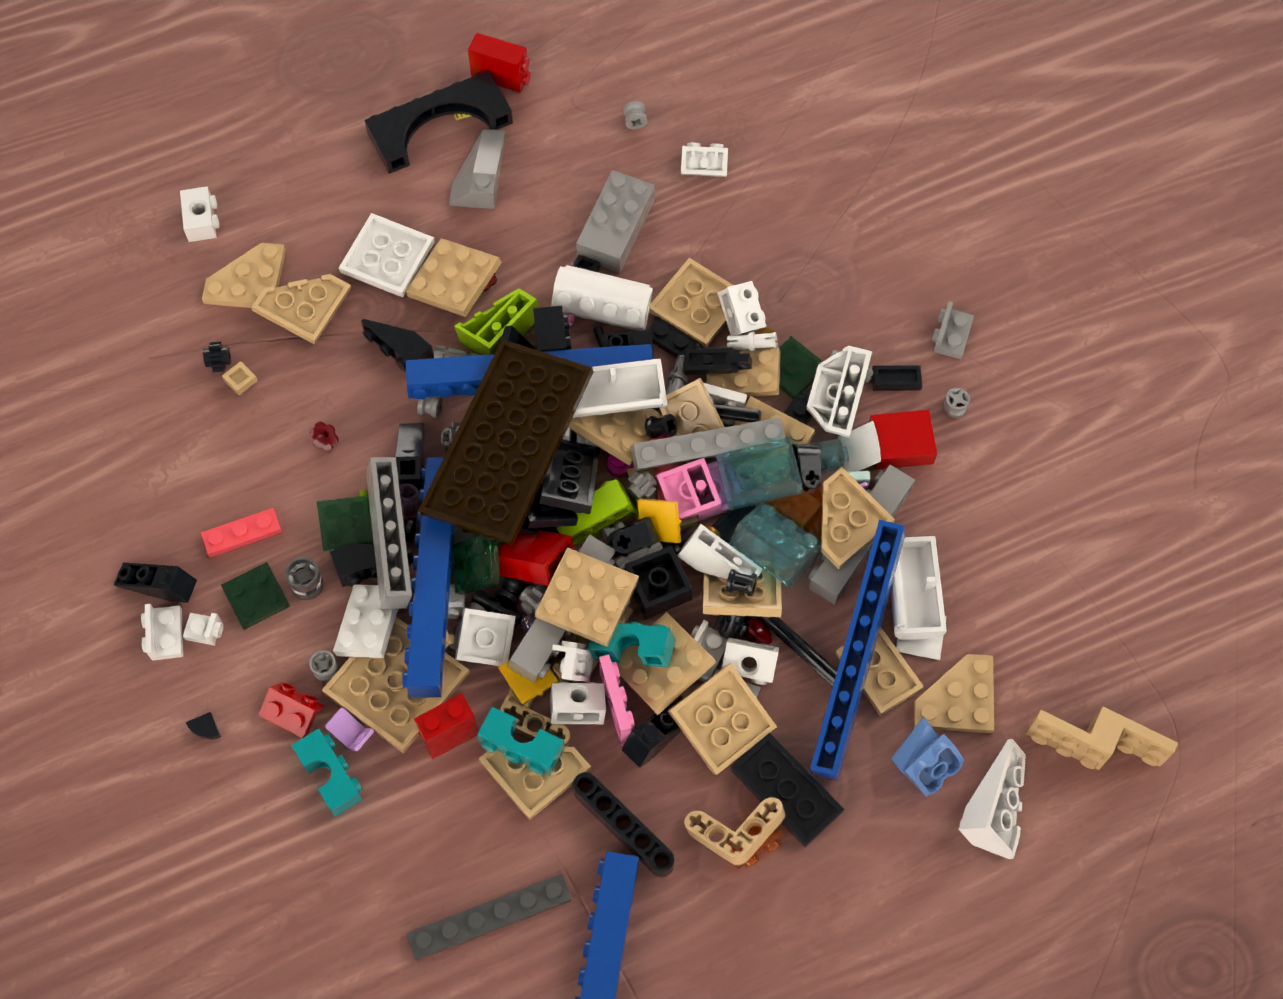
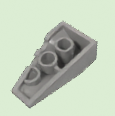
M483 129L452 183L449 206L495 209L506 134L504 130Z

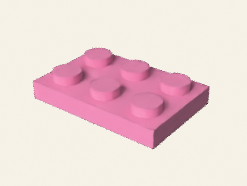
M608 654L599 657V671L602 683L605 686V694L620 745L623 746L630 733L634 730L633 726L635 724L631 710L626 711L627 696L624 686L619 687L620 673L617 663L611 662Z

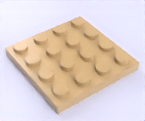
M396 617L384 658L349 657L322 689V692L404 754L419 736L414 718L446 702L469 675L470 671L445 652L441 698L409 697L407 688H403L402 677L403 672L408 671V663H405V648H410V640L407 639V624Z

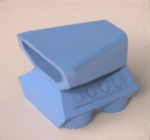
M925 717L919 721L891 758L896 767L926 797L938 792L944 780L958 773L965 761L955 745L944 734L938 736Z

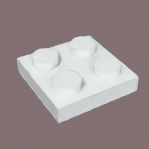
M463 608L455 659L501 666L509 660L516 616Z

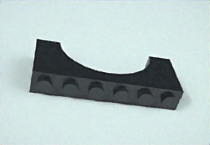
M489 70L477 73L473 77L455 82L453 85L435 90L428 95L415 98L408 103L395 106L388 111L375 114L364 120L367 134L389 174L410 166L407 153L408 143L413 134L432 119L451 114H467L483 121L491 130H498L513 124L512 110Z

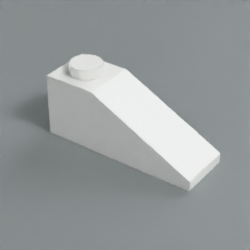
M702 524L698 526L677 555L697 571L728 579L731 569H735L736 573L746 575L757 574V578L762 571L761 567Z

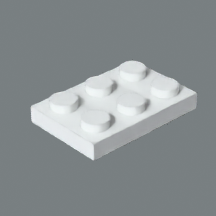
M353 585L333 649L336 656L384 658L398 609H381L378 585Z

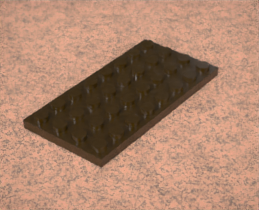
M501 340L418 510L420 515L513 546L594 373L593 368Z

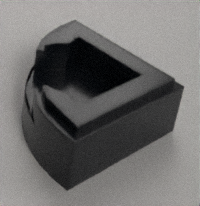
M211 712L185 722L190 731L199 737L210 740L221 738Z

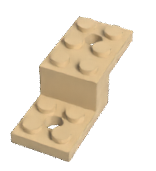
M1102 707L1090 722L1087 731L1040 710L1026 735L1031 736L1034 742L1040 745L1047 744L1055 748L1056 752L1060 755L1073 757L1080 760L1083 766L1098 770L1112 756L1116 746L1124 753L1135 754L1141 757L1142 761L1148 765L1160 767L1175 752L1178 742L1105 707Z

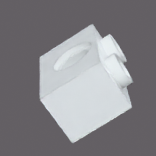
M208 186L181 190L183 228L188 241L194 242L217 238L216 229L220 228L217 214L214 215V209H217L215 195L210 194Z
M728 637L722 668L732 663L741 677L751 678V682L760 685H766L767 682L772 683L779 647ZM746 657H752L756 660L757 665L753 668H748L743 664L742 660Z
M552 683L550 693L551 724H604L606 713L604 683Z

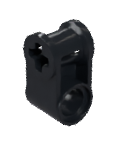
M792 444L789 449L792 486L798 492H806L819 487L822 483L821 450L819 445Z
M649 516L611 532L607 538V545L615 549L616 553L624 554L654 544L659 539ZM619 537L625 538L622 546H617L616 542L620 540Z

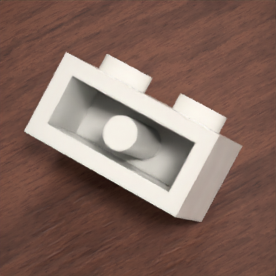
M752 281L727 287L718 292L731 336L749 334V332H756L766 327L765 314L761 310L758 292Z

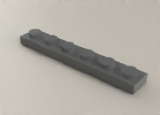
M559 874L408 932L407 936L415 960L418 961L571 902L572 899L563 874Z

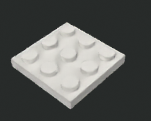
M371 213L342 261L339 271L342 274L404 297L406 289L416 276L435 243L434 237Z

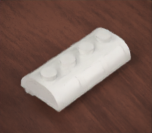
M566 265V267L560 266L555 279L551 307L562 306L563 313L634 331L646 330L653 288H650L648 284Z
M661 358L592 367L594 373L572 419L667 407Z
M935 536L905 537L890 590L894 634L898 639H932L940 637L947 632Z

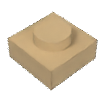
M241 361L222 375L223 380L238 395H241L258 381L256 376Z

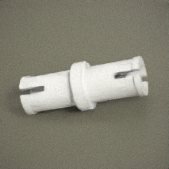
M749 332L748 335L727 337V341H729L727 347H732L733 350L749 349L750 351H755L759 348H777L778 345L776 342L778 341L776 332L765 334Z

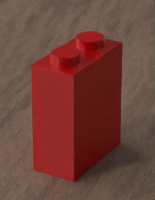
M476 32L468 48L471 77L477 73L489 70L498 86L521 93L524 85H528L531 78V72L528 70L530 59L527 58V48Z
M929 410L870 416L869 422L874 421L881 454V462L875 464V470L887 469L889 465L899 468L934 464L937 448Z
M538 530L537 535L518 534L513 546L504 543L493 554L499 576L549 586L567 547L574 550L572 537L569 535Z
M462 693L414 718L420 737L432 759L472 739L479 732L475 715Z

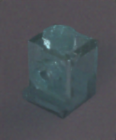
M841 439L813 443L818 444L821 450V470L834 471L843 467L844 462L849 461L847 447L842 446Z

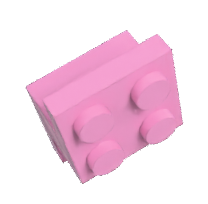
M728 457L710 464H706L705 459L701 458L656 475L665 500L678 502L679 519L681 521L696 515L699 522L745 505V500Z

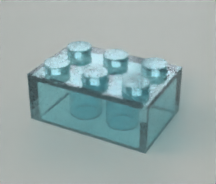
M790 437L716 455L729 511L803 493L802 481Z
M764 502L738 523L728 543L789 587L813 566L821 552V542L814 535L807 533L797 526L795 522L787 519Z

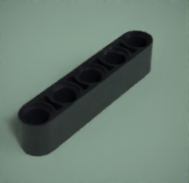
M587 772L578 774L573 781L574 795L577 800L634 856L639 857V860L654 875L666 877L671 874L674 867V854L594 775ZM585 782L593 786L589 792H581L578 787ZM601 801H608L612 806L607 811H601L597 808V805ZM625 819L631 825L628 829L621 830L617 828L616 823L619 820ZM639 838H646L650 845L647 848L641 849L636 846L635 842ZM658 857H665L669 860V865L660 868L656 866L654 861Z

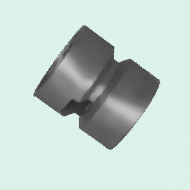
M308 557L294 558L288 563L285 569V577L292 593L301 600H311L319 596L323 590L324 581L317 564Z

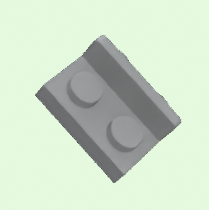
M949 301L947 308H941L937 322L942 324L940 329L935 328L931 342H935L936 345L933 352L962 359L974 315L953 310V302Z

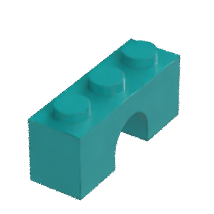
M630 622L629 624L618 623L607 647L590 640L588 650L594 660L599 661V657L609 654L611 662L619 663L622 652L629 646L637 645L639 646L637 654L643 665L669 668L676 639L670 628L665 625L655 624L654 626H647L638 622Z
M491 707L477 734L479 743H481L480 746L492 753L499 751L505 754L504 757L515 764L522 762L529 765L528 768L536 774L543 775V773L551 775L565 748L564 740L539 729L532 741L528 743L517 742L512 737L517 727L516 718Z
M318 728L291 745L308 774L318 768L331 770L329 781L318 788V791L334 817L362 801L359 792L363 789L355 776L351 779L346 773L349 766L342 755L336 757L332 750L336 745L328 733L323 736Z

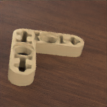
M510 689L500 711L511 713L512 710H516V716L521 719L524 718L522 727L519 726L521 724L520 720L516 718V732L534 739L538 732H531L528 730L527 725L531 720L536 719L542 723L541 730L546 731L547 725H550L549 731L551 733L558 734L559 731L563 732L564 746H568L570 733L565 725L551 724L550 718L529 709L534 699L522 705L512 689Z
M767 798L758 805L735 832L702 811L690 812L685 817L684 824L692 838L730 863L741 865L751 858L785 818V811L779 799ZM775 809L777 810L776 813H774V812H770L769 814L767 813L768 810H771V811H774ZM702 822V825H703L704 829H706L705 832H704V830H703L702 827H700V826H698V825H695V826L693 827V824H694V823L699 824V823ZM754 826L762 828L758 835L751 836L748 834L749 829ZM715 833L724 834L723 839L719 842H712L710 840ZM731 843L732 847L735 848L736 850H739V849L742 848L743 851H742V852L736 851L735 853H733V850H732L731 846H729V844Z

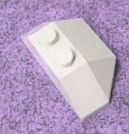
M848 345L841 352L818 365L806 409L826 432L850 437L872 351Z

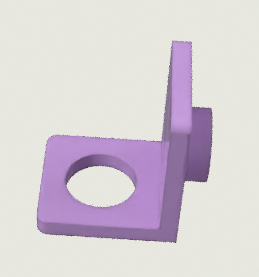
M340 708L325 725V729L352 751H358L374 733L372 728H365L344 708Z

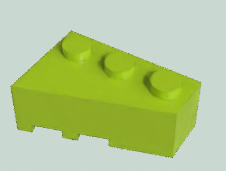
M519 288L494 302V306L483 313L481 311L475 313L474 318L464 324L461 322L456 324L454 327L460 343L480 355L495 354L501 342L505 326H513L522 336L535 323L533 308H539L537 299Z
M617 479L604 482L598 490L594 491L590 514L577 513L578 522L576 526L557 527L559 534L571 536L573 546L584 543L589 534L593 537L600 536L599 531L612 525L614 527L617 522L624 521L633 516L637 520L639 517L638 506L633 496Z

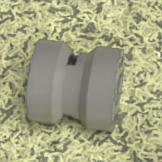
M317 651L310 658L309 666L319 682L328 683L339 670L334 655L329 651Z

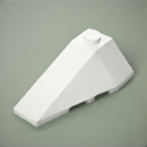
M1013 739L1007 740L968 802L959 827V831L972 845L1007 859H1014L1020 838L1021 827L1016 826L1017 812L1022 811V802L1019 801L1018 793L1019 787L1024 785L1026 754Z

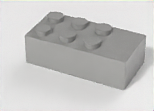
M612 170L576 243L577 257L581 255L601 262L600 267L621 273L655 201V185Z

